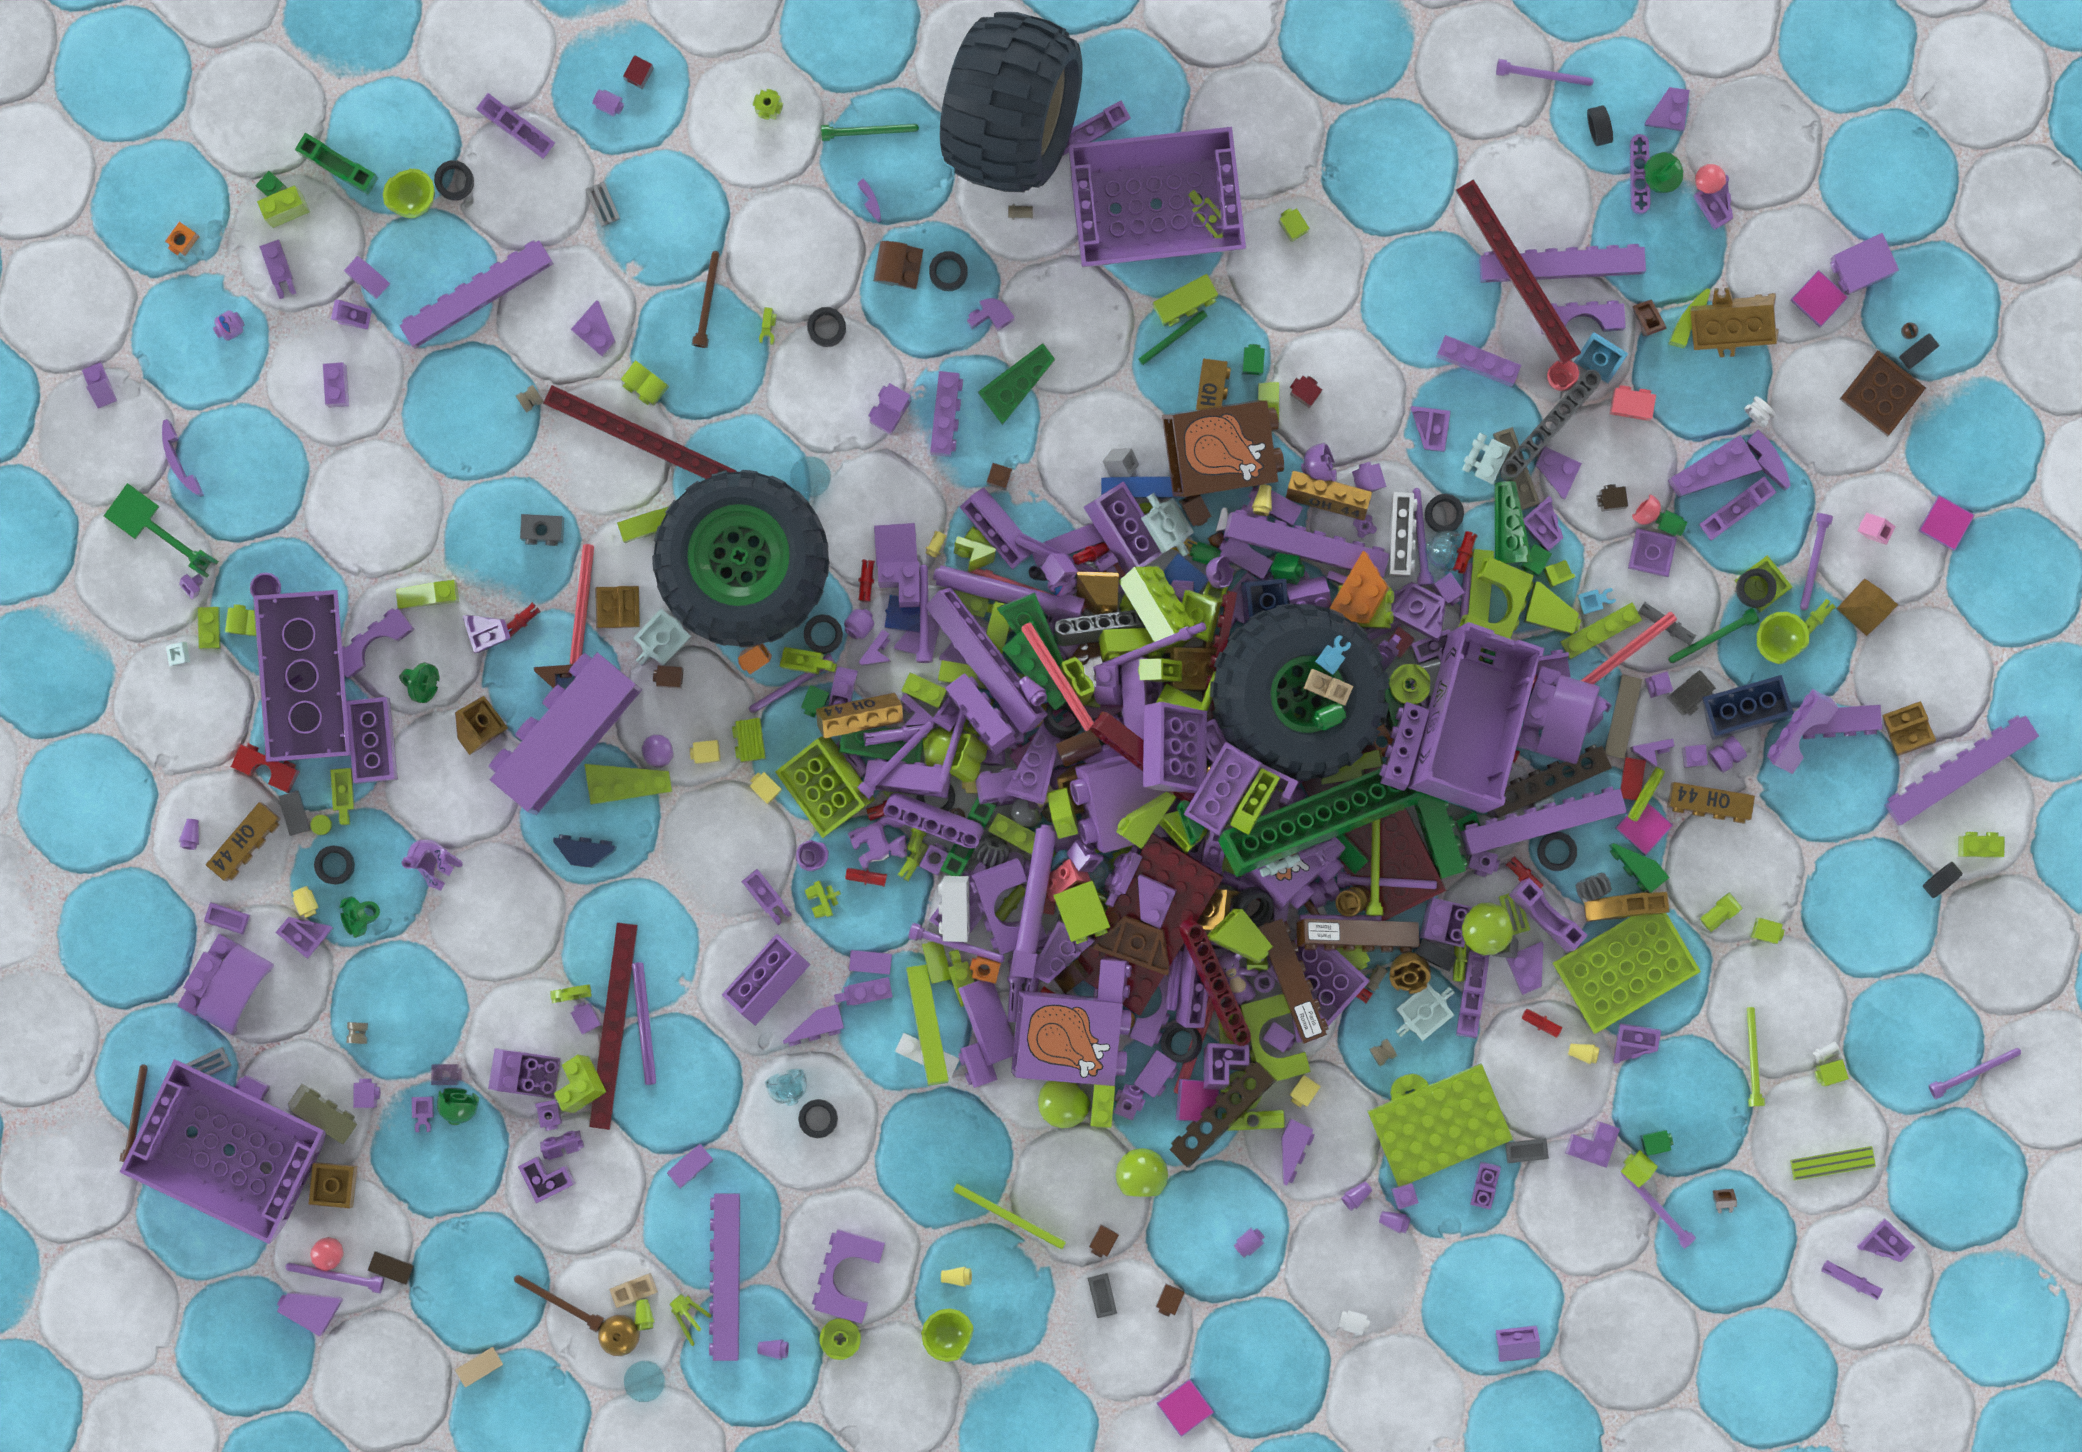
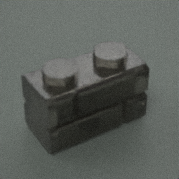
M1698 670L1672 692L1667 699L1682 716L1686 714L1691 716L1699 709L1697 704L1703 700L1702 697L1714 694L1712 691L1716 687L1701 670Z

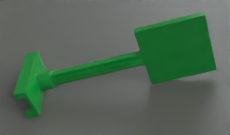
M127 483L104 514V517L134 539L147 527L187 556L190 561L188 566L207 578L209 574L205 570L211 562L217 565L219 561L201 549L198 552L192 551L151 521V518L160 506Z

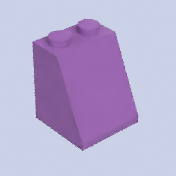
M1883 233L1830 258L1832 261L1830 262L1831 269L1834 273L1838 274L1840 279L1838 281L1839 287L1843 292H1846V295L1892 277L1899 271Z

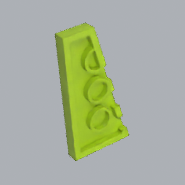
M584 764L591 805L672 792L669 771Z

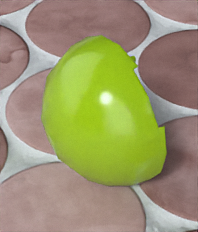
M409 168L397 173L392 178L390 177L383 190V200L386 207L406 218H418L428 212L435 197L433 181L425 172L419 169Z
M1776 612L1767 616L1760 623L1757 632L1756 645L1760 653L1768 661L1776 664H1784L1804 651L1809 644V631L1805 622L1790 612Z
M941 726L936 727L923 739L926 766L934 767L936 764H944L955 727H952L950 732Z
M1491 902L1479 903L1473 906L1466 914L1462 925V936L1467 946L1481 955H1495L1503 951L1512 941L1513 937L1512 924L1507 911L1502 906Z
M1047 1081L1040 1089L1037 1100L1039 1112L1043 1119L1050 1125L1062 1129L1071 1128L1081 1123L1087 1116L1091 1104L1090 1099L1076 1083Z
M1145 1148L1134 1149L1126 1153L1117 1164L1115 1174L1117 1185L1122 1193L1126 1196L1135 1197L1160 1195L1167 1185L1169 1175L1167 1164L1162 1157L1153 1150Z
M950 1308L938 1310L930 1315L923 1325L921 1332L923 1346L928 1354L936 1360L945 1362L959 1360L970 1344L974 1328L969 1318L961 1311Z

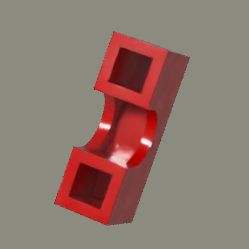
M249 743L247 746L240 745L230 767L253 776L259 766L267 765L271 770V778L268 784L286 793H290L300 772L295 769V764L287 760L284 763L279 761L266 762L265 755L258 752V747Z

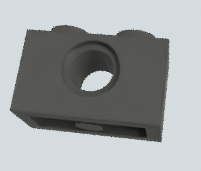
M521 514L520 539L525 541V544L537 545V541L546 542L545 545L558 546V542L563 543V516ZM541 525L547 526V533L543 536L537 534V529Z

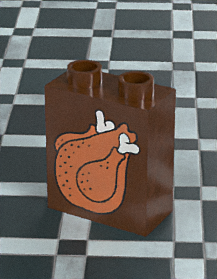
M1255 400L1162 415L1173 496L1187 497L1278 482L1277 473L1284 471L1283 453L1280 448H1274L1272 432L1278 431V415L1274 407L1268 408L1267 400Z

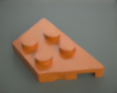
M1362 551L1330 606V609L1342 613L1347 619L1362 624H1369L1389 590L1388 585L1380 576L1379 570L1374 566L1367 552Z

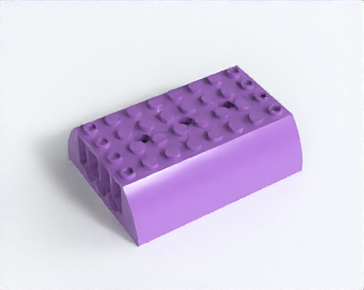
M1232 127L1068 145L1082 267L1246 249ZM1195 190L1202 197L1203 201L1200 205H1194L1191 202V198L1188 196L1191 191ZM1208 197L1212 201V203L1217 207H1214V209H1218L1220 211L1221 219L1216 215V213L1208 204H1205L1195 213L1192 211V209L1194 207L1202 206L1205 202L1204 199ZM1153 199H1159L1162 202L1160 209L1155 210L1150 206ZM1116 203L1121 206L1122 210L1119 214H1113L1110 211L1112 204ZM1197 213H1200L1205 218L1204 223L1196 216ZM1210 215L1217 217V221L1213 224L1209 222ZM1208 222L1218 235L1222 233L1224 237L1215 238L1205 227V224Z
M174 1059L121 1167L120 1173L270 1244L287 1223L312 1171V1165L317 1161L323 1148L326 1132ZM191 1126L196 1127L198 1130V1135L195 1138H190L187 1134V1130ZM227 1144H232L235 1147V1153L232 1156H228L224 1152ZM264 1162H269L272 1165V1171L269 1174L264 1173L261 1169Z

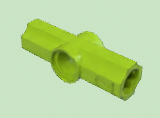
M1284 1110L1245 1112L1227 1131L1285 1128ZM1222 1113V1119L1226 1117L1227 1113ZM1256 1115L1259 1119L1258 1125L1250 1126L1248 1124V1117Z

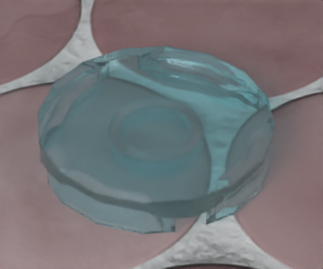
M807 456L793 465L790 472V481L793 488L803 496L816 497L828 489L831 482V473L823 460Z
M651 1361L634 1363L627 1369L624 1376L626 1393L638 1402H649L656 1399L662 1393L665 1386V1376L662 1369Z

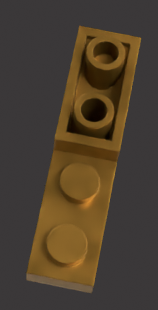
M1667 892L1628 894L1584 902L1586 922L1670 912Z

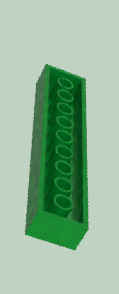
M1406 679L1405 687L1409 689L1411 688L1410 681ZM1385 689V702L1389 703L1386 719L1390 731H1392L1393 726H1397L1398 720L1395 719L1398 708H1402L1404 704L1397 702L1393 698L1390 689ZM1422 793V797L1414 807L1429 855L1439 873L1440 879L1465 872L1467 861L1465 856L1461 855L1459 851L1461 842L1458 835H1454L1452 829L1455 827L1452 815L1448 816L1446 810L1449 807L1448 802Z
M1380 769L1259 817L1249 835L1235 827L1222 833L1218 842L1236 877L1415 805L1423 794L1408 788V786L1403 791L1380 783L1382 776L1379 775Z

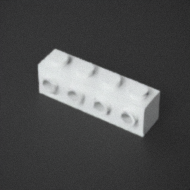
M1393 492L1388 576L1409 577L1411 572H1414V560H1411V553L1415 552V540H1412V531L1416 532V519H1413V511H1417V499H1414V493Z

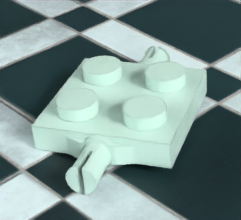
M1154 493L1146 497L1153 508L1141 519L1160 551L1164 553L1171 548L1177 547L1182 557L1189 554L1190 552L1183 542L1194 531L1174 498L1159 503Z
M660 609L633 638L641 645L644 651L636 661L642 666L651 657L656 659L662 666H665L692 636L684 630L681 622L676 617L674 618L663 609Z
M1427 983L1426 989L1415 993L1396 1008L1405 1023L1396 1030V1033L1402 1037L1411 1030L1417 1034L1421 1041L1425 1040L1454 1016L1448 1008L1446 1000L1455 992L1449 986L1443 993L1439 994Z

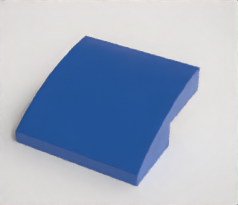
M1178 553L1163 571L1169 585L1172 584L1173 580L1194 581L1193 592L1199 593L1208 582L1206 575Z

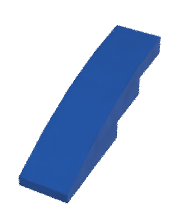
M1170 477L1101 478V495L1124 481L1134 499L1146 498L1153 493L1157 499L1187 498L1173 496Z

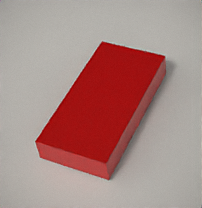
M1625 757L1620 785L1623 799L1636 801L1639 797L1646 760Z

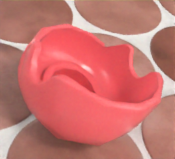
M1706 164L1700 167L1695 176L1696 187L1704 193L1711 194L1721 190L1726 184L1725 172L1720 166L1715 164Z
M1572 360L1565 364L1561 361H1556L1548 369L1547 373L1549 385L1558 391L1570 390L1579 377L1578 366Z
M1650 494L1649 499L1640 504L1632 518L1642 525L1654 522L1661 511L1659 500Z
M331 1237L318 1240L310 1253L312 1263L323 1271H329L337 1267L344 1255L342 1244Z

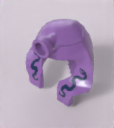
M420 839L414 842L408 850L407 857H404L401 862L402 866L407 869H417L426 880L428 887L436 888L440 891L445 883L435 878V865L437 864V869L450 876L454 869L450 865L462 867L463 865L461 860L450 854L436 841L430 839Z

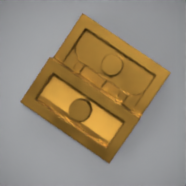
M639 586L595 587L596 628L640 627Z
M1921 701L1882 715L1897 756L1936 743V738L1928 722L1929 718Z

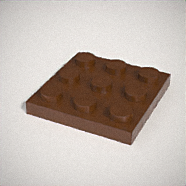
M1877 350L1840 397V400L1888 437L1926 387Z

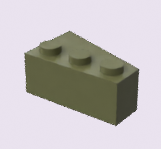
M304 1084L300 1085L288 1102L294 1114L324 1130L327 1135L343 1145L357 1126L353 1114L347 1110L341 1111L337 1108L338 1105L330 1099L325 1100L319 1092L313 1088H308Z

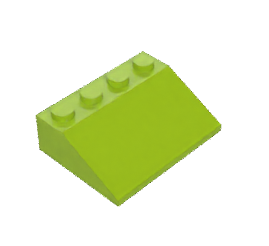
M823 736L817 738L775 771L822 838L876 800L873 795L868 799L857 788L863 781L851 764L847 762L843 753L838 752L839 748L831 737L823 738Z

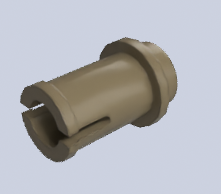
M1012 204V206H1008V218H1012V220L1014 218L1033 219V206H1015V204Z
M1377 964L1368 978L1370 980L1365 987L1373 992L1376 989L1379 990L1378 986L1388 971Z

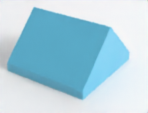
M1593 332L1574 363L1587 371H1597L1601 376V380L1609 384L1628 353Z

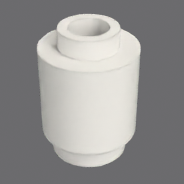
M1349 1310L1347 1312L1342 1311L1338 1327L1343 1328L1344 1331L1362 1335L1363 1332L1368 1331L1370 1320H1367V1315Z

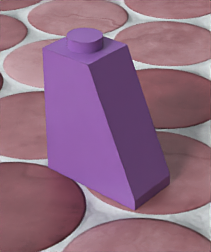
M289 1292L287 1295L283 1294L279 1299L277 1312L316 1335L322 1336L344 1299L336 1296Z

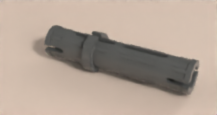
M1644 602L1638 613L1654 623L1665 616L1647 604V602ZM1674 622L1665 629L1670 633V636L1677 637L1688 646L1691 645L1697 636L1681 626L1682 623Z

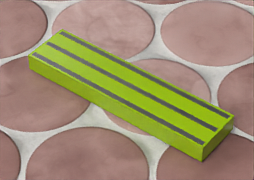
M1872 1146L1790 1160L1794 1181L1876 1167Z

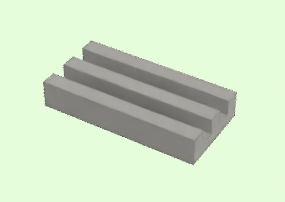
M604 181L585 189L601 227L620 219ZM600 188H603L615 217H610L599 192ZM595 191L607 218L606 221H603L591 193Z
M223 1047L186 1064L193 1066L220 1053L221 1057L196 1069L202 1071L224 1061L225 1064L205 1073L210 1076L232 1066Z

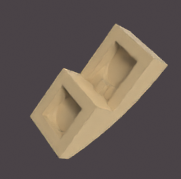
M1311 669L1304 689L1342 705H1346L1353 688L1352 685L1314 669Z
M651 1273L609 1289L616 1308L658 1292Z
M491 1347L455 1369V1372L466 1388L502 1366L503 1363L494 1348Z

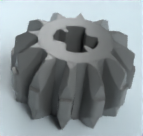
M985 835L975 848L974 856L977 857V861L983 862V865L993 867L1007 862L1010 847L1007 846L1006 841H1001V838H995L994 835L992 837Z
M1605 873L1591 875L1575 885L1576 892L1582 902L1596 900L1612 890L1609 878Z

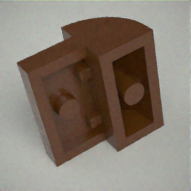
M880 241L873 281L915 290L917 288L924 249L908 246L900 242Z
M1091 730L1055 744L1064 767L1103 751L1098 737Z

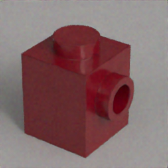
M1302 376L1300 380L1296 378L1289 387L1292 389L1290 395L1308 408H1311L1323 389L1317 386L1318 382L1310 376H1307V378Z

